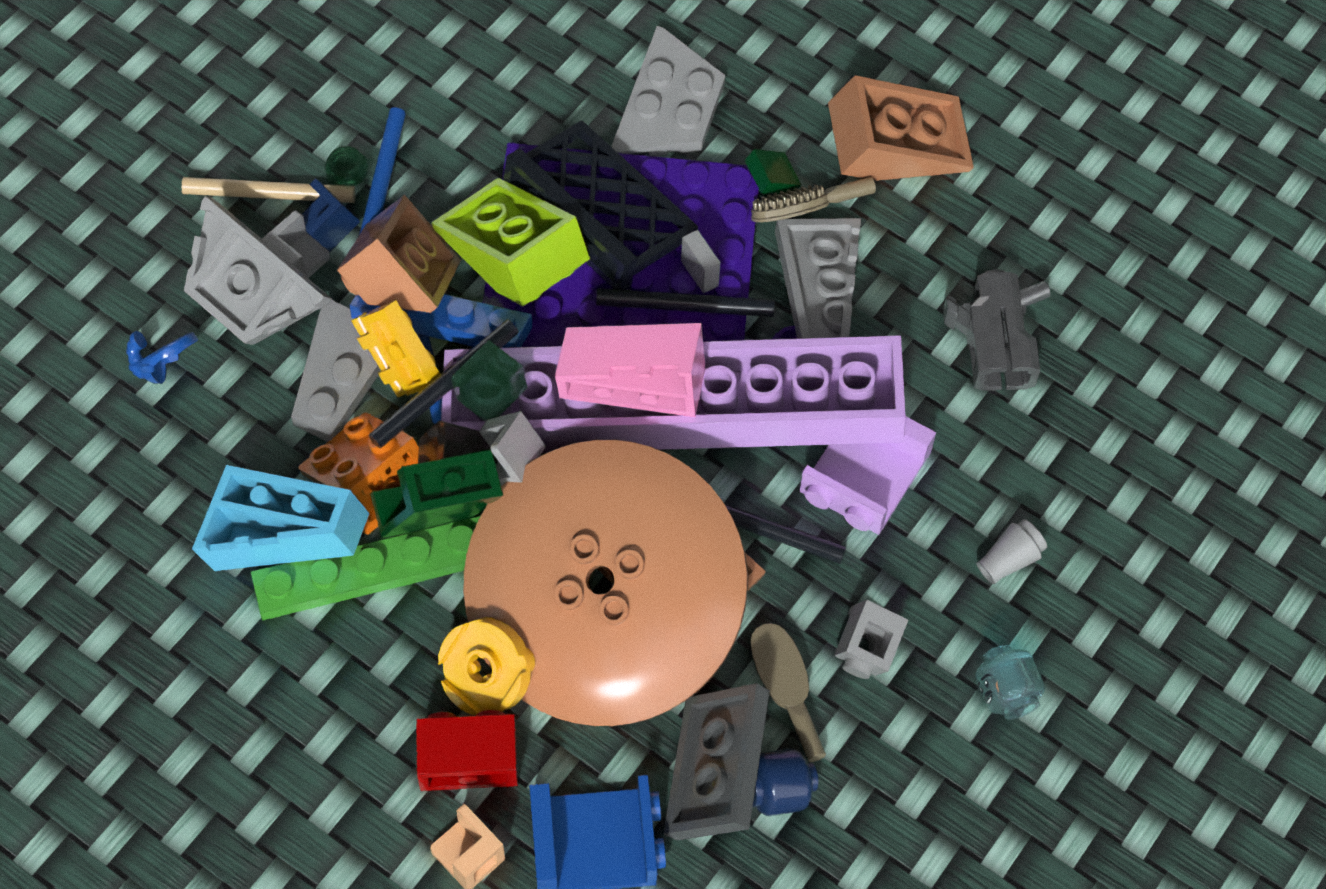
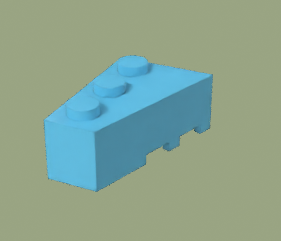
M226 465L192 550L214 571L354 556L370 513L351 490Z

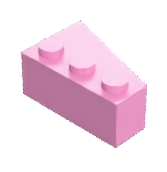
M702 324L566 328L555 373L559 398L696 417L705 374Z

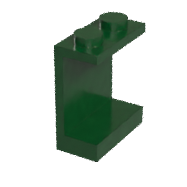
M491 450L402 466L397 471L400 487L374 491L370 494L381 538L416 532L473 518L484 510L487 504L495 502L503 496Z

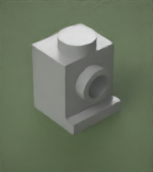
M869 600L851 606L848 613L850 617L834 656L845 661L843 669L846 672L859 678L869 679L871 674L876 676L888 672L908 619ZM862 637L868 641V651L858 647Z

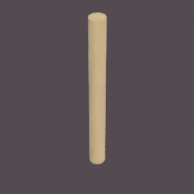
M183 177L182 194L303 201H315L320 196L310 184L193 177ZM323 184L342 203L355 202V186Z

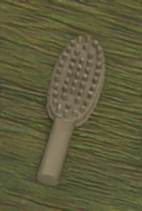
M868 177L833 186L824 190L822 185L819 186V189L818 185H814L813 188L811 185H808V190L803 186L800 189L794 188L793 191L788 189L787 193L781 191L778 195L774 193L773 196L767 195V198L763 196L761 201L758 198L754 200L751 209V220L763 223L803 215L825 208L829 203H839L873 194L876 192V185L873 178Z
M772 623L763 624L756 628L751 637L752 657L757 673L764 687L770 690L769 695L778 706L787 709L808 762L818 761L824 758L826 753L804 702L808 697L809 682L802 656L785 629Z

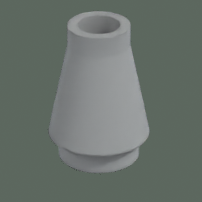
M1023 519L1018 524L1011 523L987 554L976 564L983 576L990 583L996 584L1002 578L1042 558L1041 553L1047 548V543L1036 527Z

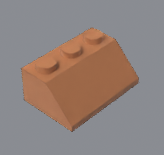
M404 194L365 225L337 271L341 274V279L346 288L354 295H360L369 305L383 306L396 300L401 309L431 313L438 308L461 259Z

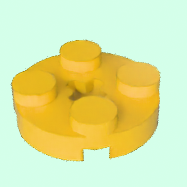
M483 617L455 627L444 639L438 654V665L443 664L445 676L441 683L449 699L466 713L476 715L484 710H499L502 712L515 706L525 695L530 683V673L535 667V658L532 651L525 646L522 638L513 628L492 617ZM478 656L482 659L487 658L490 661L492 674L484 677L479 674L482 666L477 661Z

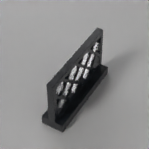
M582 120L527 153L519 148L506 157L503 180L575 216L590 260L586 263L613 289L625 290L630 287L634 275L682 245V237L698 230V226ZM581 138L592 148V154L567 151V145ZM542 160L561 162L560 173L544 171L537 163ZM566 163L590 165V176L566 174ZM596 167L614 168L621 175L620 180L596 177ZM565 186L588 188L589 200L573 198L564 190ZM595 189L620 192L619 203L595 201ZM626 193L643 195L650 201V207L625 204ZM594 213L618 215V227L602 225L594 218ZM625 216L649 219V231L624 228ZM655 220L672 222L680 230L673 234L655 232ZM623 240L648 243V250L636 257L623 245Z

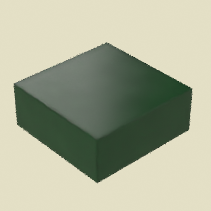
M754 149L745 159L761 193H777L778 195L781 191L787 193L788 189L793 191L794 188L799 189L801 187V183L785 152Z

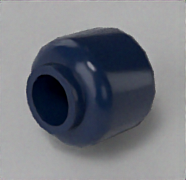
M792 748L760 753L753 807H756L760 813L768 817L800 812L806 809L810 804L812 792L817 791L819 784L814 764L811 762L807 763L802 753Z

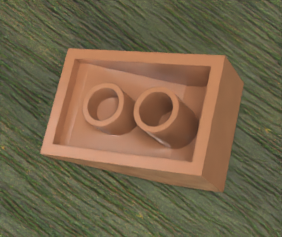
M855 75L828 102L842 175L859 178L872 177L873 180L879 181L970 172L974 168L958 96Z

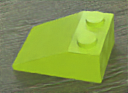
M500 178L495 179L431 223L433 229L497 293L522 307L539 298L544 291L561 279L570 276L578 267L590 260L575 216Z

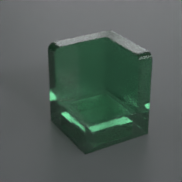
M490 340L451 378L456 399L485 422L488 419L499 417L528 388L523 366Z

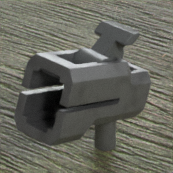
M1000 269L986 271L977 277L973 292L974 302L965 303L960 306L952 296L946 298L943 308L944 324L952 330L956 327L966 335L970 349L974 388L982 391L1001 390L1000 372H1004L1006 390H1025L1035 387L1040 373L1037 341L1034 336L1025 331L1023 316L1026 313V306L1049 298L1050 289L1047 283L1042 281L1019 290L1017 274Z

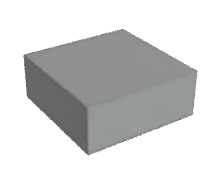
M696 230L682 237L681 262L701 291L705 293L718 287L720 261L702 235Z

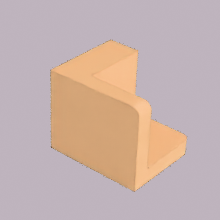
M463 804L456 810L458 822L437 839L430 849L434 857L464 889H473L505 860L504 846L468 806Z

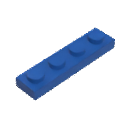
M445 294L438 308L431 313L402 309L410 317L413 329L417 334L472 347L508 319L516 326L519 333L502 348H520L533 327L532 314ZM356 295L350 304L351 318L354 319L364 312L369 313L380 306L369 305L360 295Z

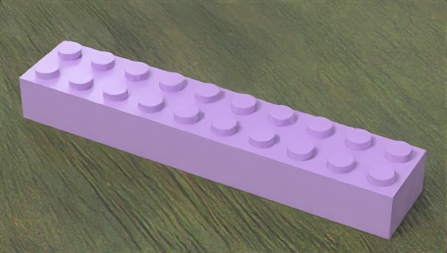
M901 336L703 342L705 374L696 417L559 398L555 373L562 346L500 348L442 397L441 433L449 456L491 450V447L479 432L488 419L521 411L546 445L542 453H548L574 443L592 440L629 441L658 450L904 442L906 415ZM471 349L444 350V371Z

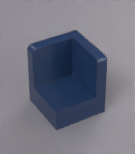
M315 178L310 185L320 196L302 215L306 231L312 238L331 252L360 221L331 191Z

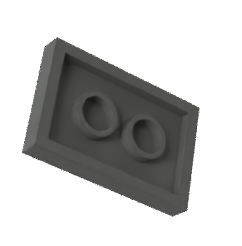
M755 683L693 696L685 701L664 835L677 841L749 830L770 690Z

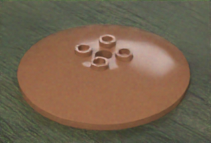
M592 440L560 447L538 457L525 465L522 482H505L501 486L503 496L495 502L487 504L471 536L466 554L463 592L468 622L483 617H492L495 620L504 622L518 633L525 646L532 651L535 658V667L530 673V683L522 698L524 702L555 718L576 724L591 726L633 724L654 718L677 707L697 693L714 676L732 649L741 628L748 593V571L741 536L733 517L715 490L697 472L675 457L650 446L620 440ZM599 567L609 568L614 575V585L605 594H595L589 586L591 573ZM484 658L486 663L492 669L490 661L487 658Z

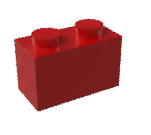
M484 710L478 712L476 716L457 717L453 713L437 712L430 714L428 718L416 719L417 777L420 791L518 786L514 714L505 715L504 712L499 710Z

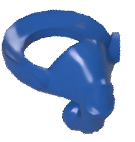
M135 331L130 334L129 341L127 342L126 353L128 355L129 370L139 379H146L153 384H163L166 378V364L177 361L179 353L197 342L198 338L194 332H189L144 358L140 350L147 346V341L141 332Z

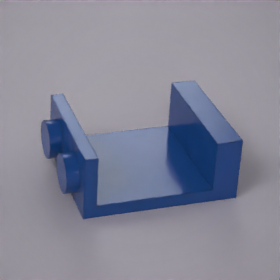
M648 775L638 776L637 789L550 797L549 783L530 785L537 889H621L656 885L657 869L666 868L664 839H654L652 821H661L659 791L649 792Z

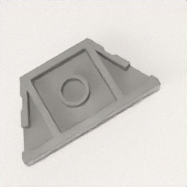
M657 26L611 147L617 153L633 154L648 152L649 156L654 157L664 156L670 152L687 153L702 151L725 86V75L666 29Z
M204 197L200 210L205 211L201 236L194 237L191 252L193 262L187 272L184 291L243 343L254 345L330 303L332 298L225 207L214 198Z

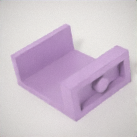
M906 417L904 442L828 445L815 467L812 468L807 465L804 469L800 492L805 495V498L812 505L820 509H827L829 507L843 515L852 527L861 531L869 529L879 535L931 454L936 432Z

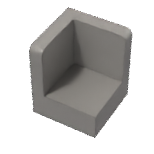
M296 210L262 238L307 278L330 259L329 251L306 233L303 215Z
M521 411L488 419L479 431L498 460L495 466L501 486L505 482H522L525 465L537 459L546 447Z

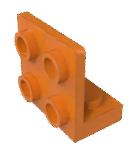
M365 412L347 422L344 429L333 437L332 440L314 449L309 458L300 464L298 468L303 476L315 483L351 490L370 513L363 529V533L368 535L378 527L370 494L374 491L400 487L397 471L402 466L427 461L414 438L402 431L384 447L379 449L371 441L369 434L384 421Z

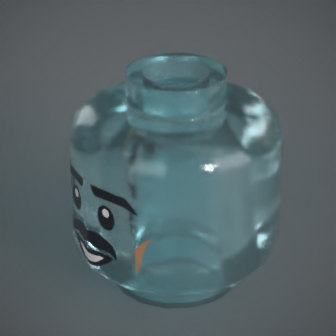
M1001 645L985 653V661L977 668L975 680L988 709L994 714L1004 715V718L1008 720L1017 719L1035 711L1040 706L1039 699L1043 696L1046 687L1032 655L1026 650H1012L1010 645Z

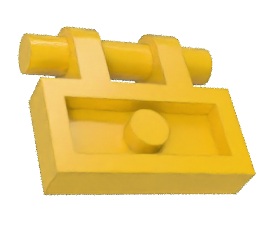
M396 300L373 309L369 313L364 312L351 320L360 335L356 339L363 350H369L380 368L378 372L379 377L384 385L390 384L397 398L405 394L408 396L422 391L441 375L436 367L433 355L425 349L413 329L410 317L401 309Z

